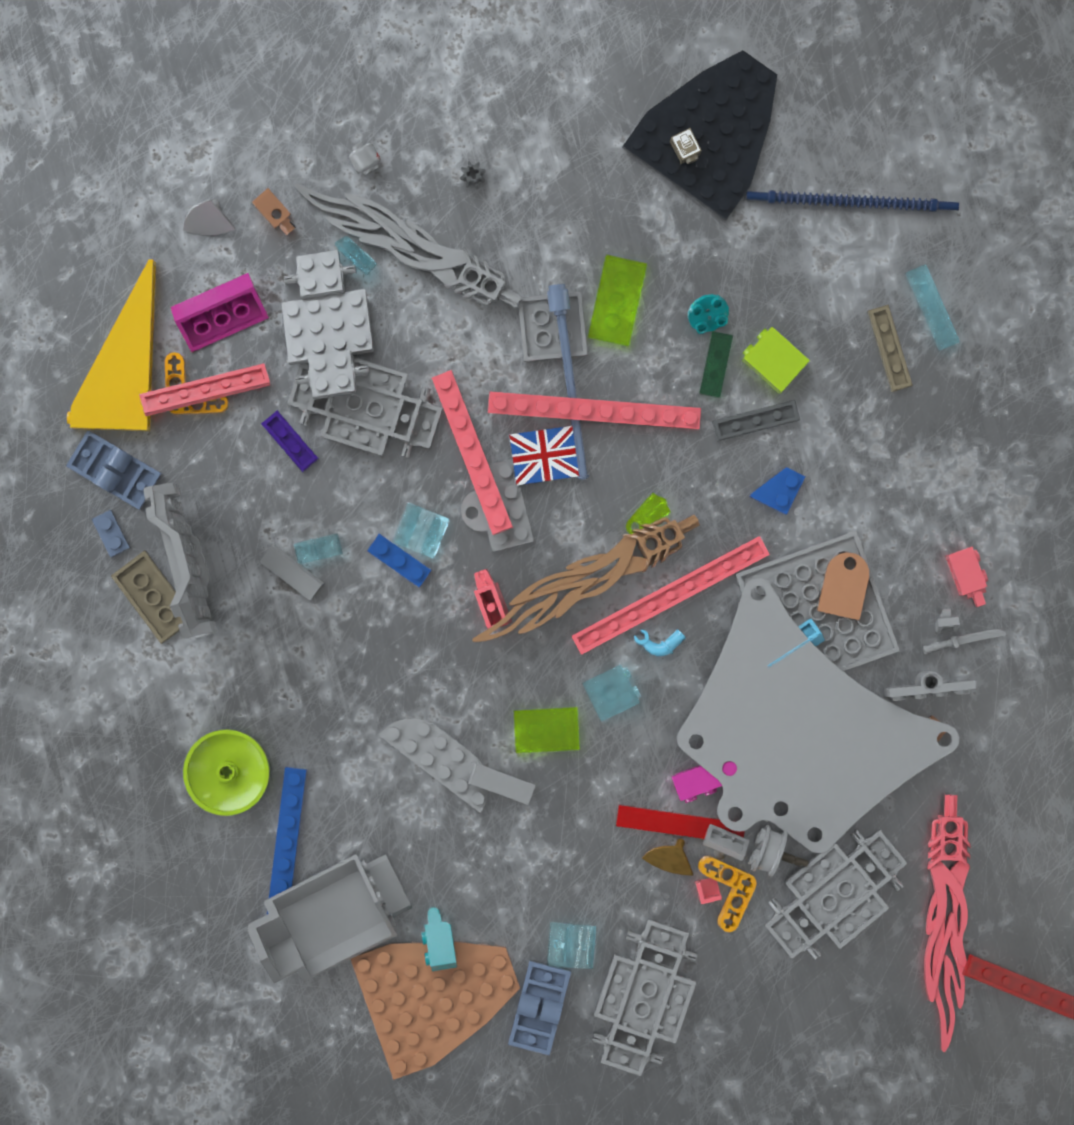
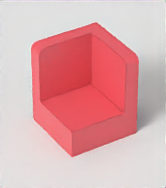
M705 878L695 881L701 905L722 900L716 880Z

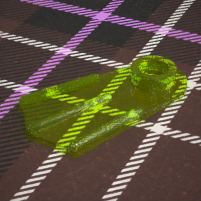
M652 493L626 522V531L629 534L634 533L631 528L634 522L638 523L639 529H642L641 525L652 524L668 515L670 509L666 499Z

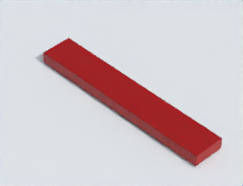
M625 805L618 806L617 827L704 839L709 825L712 824L743 838L745 831L739 832L729 829L720 819Z
M969 955L962 972L964 976L1074 1020V996L974 955Z

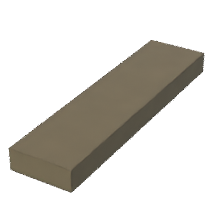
M889 304L868 310L867 313L891 392L912 387L913 384Z

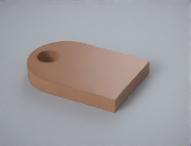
M846 552L838 554L830 560L826 568L817 611L860 620L869 580V568L861 556ZM848 557L853 558L856 562L852 570H848L844 566V561Z

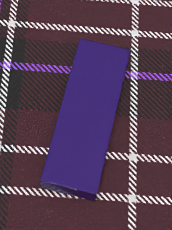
M278 410L261 423L302 472L306 471L319 459Z

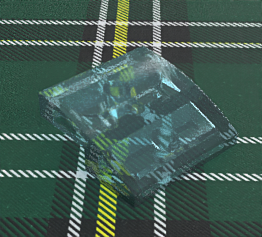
M407 503L392 542L434 559L450 519L414 504Z
M550 922L547 965L593 969L596 926Z

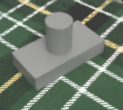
M710 824L703 845L715 849L714 856L718 859H724L726 855L743 861L750 840Z

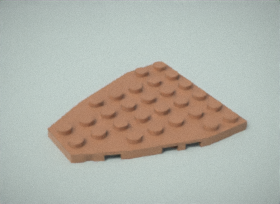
M454 941L457 968L433 972L430 965L426 966L424 953L428 952L427 944L423 945V943L418 942L389 943L361 953L351 959L393 1080L435 1065L487 1024L520 989L506 947Z

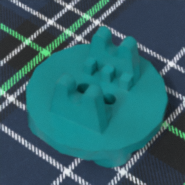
M703 295L690 305L688 321L699 334L714 331L728 323L729 306L725 299L719 295Z

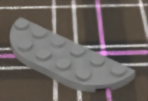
M418 718L396 721L379 734L381 738L481 813L486 804L489 791L468 784L475 763L483 764L466 747L437 725Z

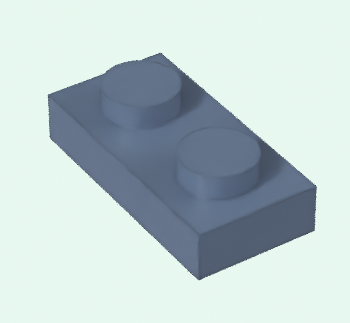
M112 510L92 519L110 557H114L131 548Z

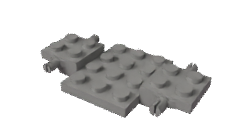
M338 250L297 256L296 275L284 276L285 285L298 283L302 299L282 303L288 363L290 365L309 363L308 375L296 376V384L309 383L314 400L356 393L355 381L357 375L369 374L368 365L355 367L353 355L374 352L367 292L365 289L345 292L344 275L357 274L356 265L343 267Z
M353 357L355 367L368 365L369 374L357 375L355 381L356 393L316 400L312 397L310 384L297 385L295 379L287 404L303 411L299 424L303 425L304 423L305 426H308L311 414L326 416L321 437L383 456L388 437L398 439L404 443L401 456L409 458L413 446L431 448L443 408L434 406L427 401L431 389L427 388L426 390V387H422L419 398L402 395L408 374ZM300 364L296 376L308 375L309 366Z
M856 829L854 832L857 836L853 832L850 834L858 843L852 853L846 856L835 843L827 852L817 854L809 861L807 867L803 866L785 881V884L797 897L794 901L784 907L780 905L776 898L772 900L777 907L771 900L768 902L776 913L765 924V927L792 959L800 952L806 950L814 960L818 957L814 954L813 950L820 957L821 953L813 944L826 933L839 949L843 948L889 909L876 891L887 882H890L896 891L903 888L904 885L896 876L899 870L908 863L881 830L865 839Z
M648 919L645 930L641 935L630 931L627 933L626 940L638 943V950L634 960L614 954L594 1013L595 1017L613 1022V1025L607 1037L594 1033L592 1042L604 1045L601 1063L638 1076H642L644 1067L649 1061L662 1064L664 1056L652 1052L655 1037L676 1044L696 985V981L676 975L680 962L683 959L695 963L698 954L686 950L689 932Z

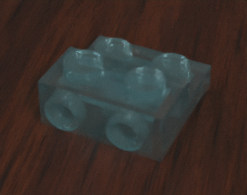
M620 664L582 683L601 721L640 703L638 698L641 697V694L636 686H631L628 679H631L632 676L627 666L622 668Z

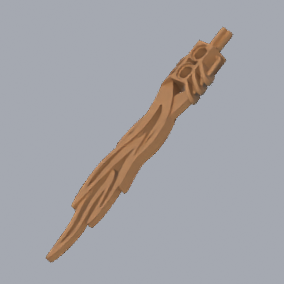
M693 514L677 523L676 520L670 522L667 517H663L652 524L641 525L642 529L632 530L633 534L622 535L623 538L608 553L583 558L565 568L570 571L556 573L537 581L518 594L509 603V606H515L502 620L474 637L472 642H483L503 636L516 628L526 617L542 609L518 631V634L529 632L554 616L556 619L561 617L577 601L605 592L621 576L641 571L642 573L646 572L648 566L651 565V568L655 567L659 560H661L660 563L664 562L667 556L682 548L681 540L685 539L683 534L700 526L698 518ZM664 521L667 523V524L663 525L662 527H658V526H657V525L663 523ZM666 529L673 531V540L665 538L664 532ZM647 539H652L655 542L654 550H649L646 547ZM675 543L678 544L677 547L669 550L670 546L674 545ZM636 544L644 558L632 556ZM618 559L615 566L601 578L578 581ZM595 561L587 566L580 565L585 562ZM558 578H562V579H560V580H557V581H555V582H552V583H550V584H548V585H545V586H543V587L537 589L536 591L532 592L535 588H537L538 586H540V585H542V584H544V583H546V582H548V581H551V580H554V579H558ZM608 580V581H607L604 585H602L601 587H599V588H597V589H595V590H593V591H591V592H588V593L584 594L586 591H588V590H589L590 588H592L594 585H596V584H598V583H600V582H602V581ZM575 588L565 595L544 619L535 624L556 601L559 591ZM552 593L547 599L524 612L511 626L502 632L490 635L512 618L524 604Z

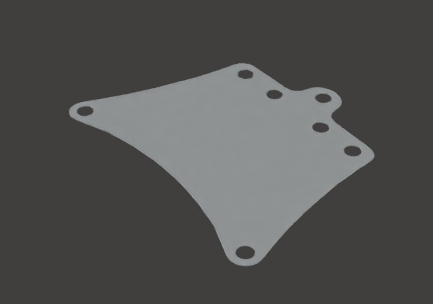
M755 578L750 580L743 589L731 630L720 657L700 698L679 730L677 742L687 755L722 784L723 795L717 806V815L726 827L740 832L746 831L758 821L768 820L784 832H787L788 835L810 851L824 853L862 816L890 793L919 772L955 751L959 745L960 737L954 727L902 709L866 689L844 673L811 641H807L808 638L790 618L769 582L764 579ZM755 586L763 587L766 592L765 597L760 601H756L751 597V590ZM807 641L806 644H805V645L803 644L802 647L799 646V645L802 644L803 642ZM791 650L794 651V652L791 653V654L789 653L788 656L785 655L786 653H788V652L791 651ZM780 657L783 658V659L780 660L779 662H777V663L775 662L774 665L771 664L772 662H774V661L777 660L778 658H780ZM947 732L951 735L952 742L949 746L942 747L938 744L937 737L940 733ZM698 734L702 736L704 744L701 748L693 749L690 746L689 739L692 735ZM727 761H732L737 766V771L732 776H727L722 771V766ZM782 801L788 805L786 815L778 816L774 813V805L777 802ZM732 807H738L742 810V818L737 822H733L728 818V811ZM816 827L822 831L820 841L812 842L808 839L807 834L811 828Z

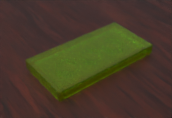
M606 254L587 338L629 347L647 263Z

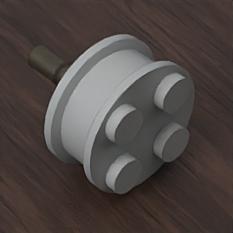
M766 825L764 829L762 828L757 833L754 842L757 847L754 852H751L748 864L751 865V870L759 869L768 872L769 877H773L781 860L791 864L794 863V865L799 867L801 865L807 867L809 861L784 852L788 833L783 832L780 834L770 830V826Z

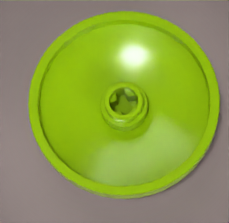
M231 729L214 731L200 738L189 750L183 767L184 784L192 800L205 811L221 816L236 815L253 807L265 793L270 777L268 758L261 745L248 734Z

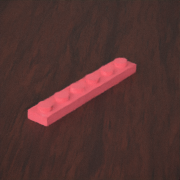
M260 364L142 393L139 396L146 417L270 386V380L265 364Z

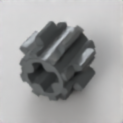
M468 161L467 168L461 167V171L464 174L460 177V180L467 181V188L471 184L478 188L479 182H485L482 175L486 173V170L479 169L480 162L472 165ZM470 171H474V173H477L475 179H472V177L469 176Z

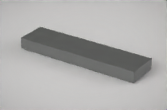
M791 400L713 420L712 423L718 442L800 421L796 401Z

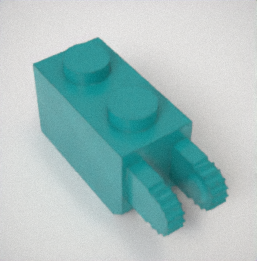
M432 907L427 911L429 924L424 925L425 932H421L423 945L427 944L428 952L424 953L426 966L430 965L432 972L457 968L451 925L446 921L442 922L438 908Z

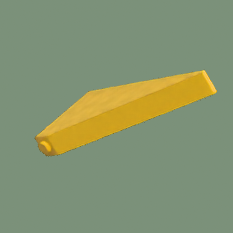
M153 259L147 261L71 405V411L67 412V424H70L72 429L150 432L151 415L145 417L139 394L152 391L156 262Z

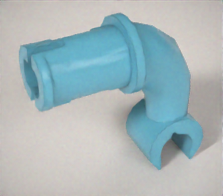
M678 629L664 642L661 641L660 644L652 642L645 630H640L645 636L643 640L637 639L634 635V641L655 656L673 654V650L686 639Z

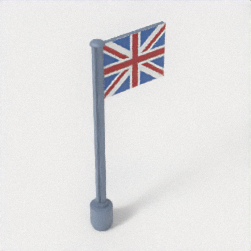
M565 284L548 286L547 297L549 311L554 312V316L556 315L567 397L577 398L565 316L567 310L571 309L569 293ZM571 419V426L509 434L516 485L571 477L585 480L589 477L587 475L580 420Z

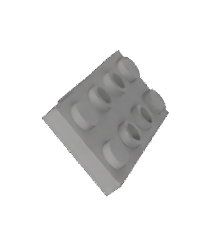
M922 671L916 675L915 685L883 688L884 696L890 697V700L902 701L906 700V696L910 695L911 698L922 699L928 698L927 694L930 693L936 697L949 696L951 691H954V694L957 695L971 694L970 690L976 689L975 680L943 682L942 677L938 673ZM927 677L932 679L930 687H927L925 684Z

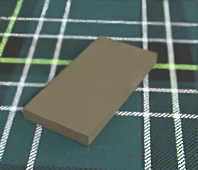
M146 550L111 575L112 579L161 644L180 631L178 625L183 623L181 617L175 618L170 608L176 591Z

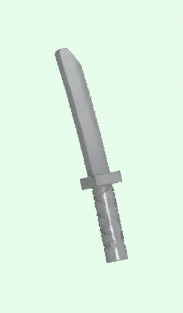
M992 629L959 637L951 636L948 640L926 645L922 648L926 655L949 647L958 648L962 644L1006 636L1007 633L1000 629Z

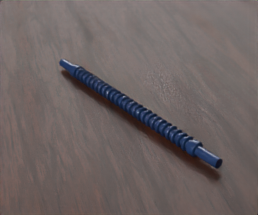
M769 190L768 192L747 191L746 200L768 201V203L772 204L776 201L780 204L783 201L784 204L790 202L791 205L793 202H796L797 205L799 202H802L803 205L805 203H808V205L814 203L817 206L820 203L821 206L823 204L827 206L832 204L835 207L838 204L839 207L851 205L852 208L854 205H857V208L862 205L863 208L869 206L870 209L872 206H875V209L880 206L881 209L893 207L895 210L896 207H899L900 210L902 208H905V210L911 208L913 211L917 208L918 211L929 209L930 212H936L937 210H959V202L938 201L935 198L927 201V198L915 200L913 197L912 200H909V197L904 200L903 197L897 199L896 196L894 199H891L890 196L888 199L884 196L882 198H879V196L873 198L872 195L869 198L866 195L855 197L854 194L851 197L848 194L836 196L835 193L833 196H830V193L825 196L824 193L818 195L817 192L815 195H812L811 192L807 195L806 192L800 194L798 191L797 194H794L792 191L791 194H788L787 191L785 193L781 191L776 193L775 190Z

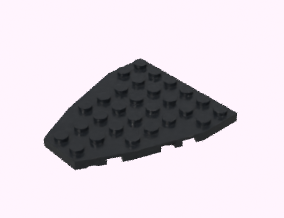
M742 50L702 71L647 111L622 148L718 216L727 220L752 184L771 121L778 74ZM690 128L701 149V154L695 162L681 164L670 143V139L672 136Z

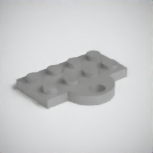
M512 459L490 464L489 467L513 528L493 536L476 491L469 493L462 502L461 515L465 524L478 532L488 531L492 552L534 542L521 487L515 483ZM475 507L478 510V516L475 519L467 518L466 510L468 508Z

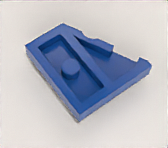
M786 467L751 493L749 497L787 515L806 476Z

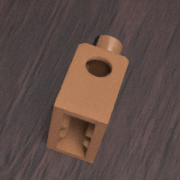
M269 188L252 202V205L274 229L279 226L288 235L296 228L288 218L291 213ZM274 210H278L281 214L279 219H275L271 214Z

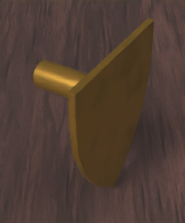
M677 839L675 846L653 848L642 857L643 860L661 870L679 875H694L683 849L685 845L683 839Z

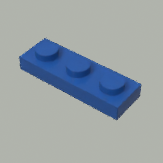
M378 534L367 550L419 588L432 571L381 534Z

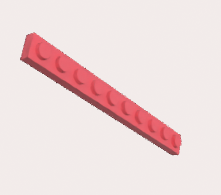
M489 392L487 413L700 429L701 408Z
M758 536L571 637L582 655L770 554L761 537Z

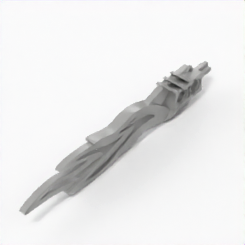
M295 184L299 193L320 210L341 215L359 223H351L326 216L330 224L345 233L358 237L362 244L385 249L404 265L431 272L444 284V287L456 289L453 292L457 294L464 293L465 295L462 297L466 299L473 298L484 305H489L492 302L497 303L498 299L515 308L520 304L522 297L505 288L504 274L488 266L487 261L483 260L484 263L478 261L476 255L473 258L469 256L466 250L440 246L431 235L416 224L406 220L405 225L390 210L369 199L348 193L344 194L346 199L333 198L300 184ZM311 196L328 203L356 208L376 223L370 222L354 213L322 205ZM373 209H376V210H378V211L384 213L385 215H387L388 217H390L393 221H391L390 219H388L387 217H385L384 215L380 214L379 212H377V211H375V210H373ZM343 226L369 231H376L383 228L393 238L379 234L358 232L345 228ZM417 231L420 232L427 240L418 236ZM405 240L425 252L442 259H430L416 254ZM397 251L408 254L418 261L411 260ZM465 266L457 280L453 269ZM490 272H492V273H494V274L500 276V279H499L498 277H496V276L490 274ZM471 273H476L478 275L477 281L468 282L467 276ZM489 283L497 285V289L494 292L486 291L485 288ZM479 296H482V297L488 299V301H486V300L480 298Z

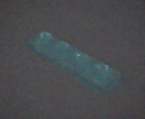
M924 264L906 272V277L939 351L959 343L960 340L927 265Z

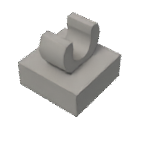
M951 609L942 610L940 614L941 619H937L935 625L936 634L958 632L960 626L959 617H952Z

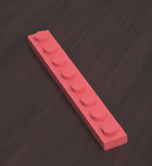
M452 370L432 377L492 535L494 536L513 528Z

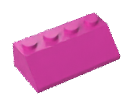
M249 273L170 307L175 323L191 352L269 318Z

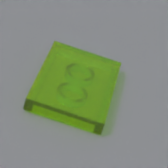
M577 707L513 710L516 753L580 750Z

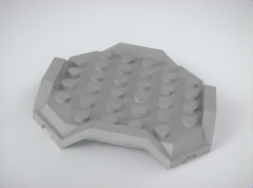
M175 483L144 488L145 501H151V507L146 508V516L161 531L176 588L170 608L175 618L181 617L183 623L179 624L178 627L183 639L193 636L199 638L218 632L215 621H209L211 613L206 602V598L209 597L207 588L211 579L201 541L192 534L189 523L186 524L184 520L182 504L175 499L182 496L180 487Z

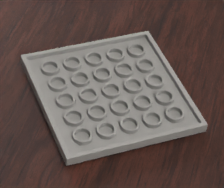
M857 531L735 574L741 592H743L745 585L752 579L760 578L768 581L790 618L797 626L812 619L825 639L824 642L816 647L842 671L900 651L869 565V580L860 620L817 611L826 568L833 557L846 552L855 553L861 556L868 565ZM851 557L846 558L844 561V566L848 570H852L856 565L855 560ZM755 586L751 590V597L756 601H760L765 597L766 592L763 587Z

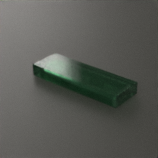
M712 331L699 394L720 398L733 335Z

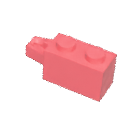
M972 546L946 555L945 558L959 596L966 595L968 599L972 598L976 607L985 605L983 593L986 592L985 587H987L988 577L985 570H981L978 563L981 561L978 551L974 550Z
M484 569L474 573L477 590L474 593L487 629L502 620L509 611L498 582L495 583L488 569ZM511 618L502 626L510 624L512 622Z

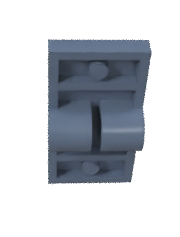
M87 430L66 467L138 510H141L145 503L144 488L156 485L162 473L90 430Z
M529 961L508 1045L550 1056L571 971Z

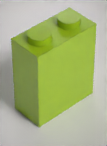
M773 327L769 330L764 328L757 336L759 341L755 346L750 344L743 351L745 357L742 361L780 394L810 360Z

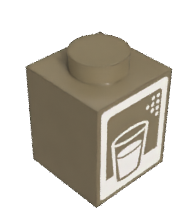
M690 128L671 137L670 143L681 164L685 162L691 164L699 159L698 156L701 154V149Z

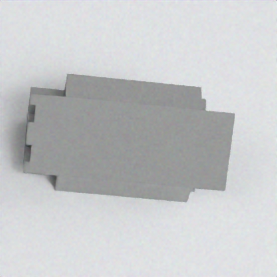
M356 854L263 901L269 914L247 924V931L259 960L273 983L296 972L299 973L305 983L397 936L393 928L397 926L394 917L411 909L412 906L386 854L367 864L365 860L360 862Z

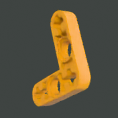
M172 352L165 358V388L170 387V381L173 378H179L181 384L186 383L185 359L179 353ZM173 357L181 361L176 366L177 371H181V375L175 373L169 375V371L174 372L173 365L169 364ZM227 397L220 398L225 402L224 405H221L220 409L216 405H209L210 410H207L208 402L206 401L203 402V407L199 410L193 409L192 405L188 406V411H185L186 407H182L176 411L175 409L170 410V412L176 415L222 413L229 407V401Z
M704 856L698 863L700 872L709 878L732 887L717 922L719 927L725 932H733L737 929L757 885L756 879L751 874L714 857ZM711 862V865L718 868L717 872L712 869L707 870L704 867L705 864ZM726 869H731L733 873L729 880L722 878V874ZM748 879L750 885L744 886L742 884V880ZM739 889L740 891L745 892V896L740 892H737V890ZM735 897H741L742 904L738 908L732 906V900ZM731 909L732 911L736 912L737 914L734 915V914L732 913V915H731V913H730L728 910ZM730 918L732 924L726 925L724 920Z

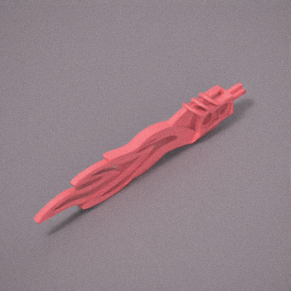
M952 794L945 795L944 815H938V819L932 822V838L928 842V848L931 847L928 852V858H931L927 865L933 882L934 894L929 905L926 920V934L929 935L924 955V980L928 999L930 1002H933L935 999L938 1008L941 1050L943 1052L949 1047L955 1024V1011L950 991L951 977L957 1007L961 1009L964 1002L965 978L962 972L967 960L963 947V934L967 925L968 910L963 887L968 870H970V865L967 863V857L970 859V854L967 852V848L971 849V844L968 842V823L963 820V817L957 815L958 795ZM954 822V830L946 832L945 827L947 823ZM953 843L954 850L949 854L945 853V846ZM941 860H952L957 862L949 870L941 862ZM947 884L952 899V912L949 913L945 924L947 907ZM958 905H959V911H960V913H959V927H958V922H957V910H958ZM935 909V917L932 919L933 912ZM948 941L958 970L960 989L953 964L949 957L945 955ZM942 962L944 965V993L949 1007L948 1030L946 1029L945 1011L938 988Z

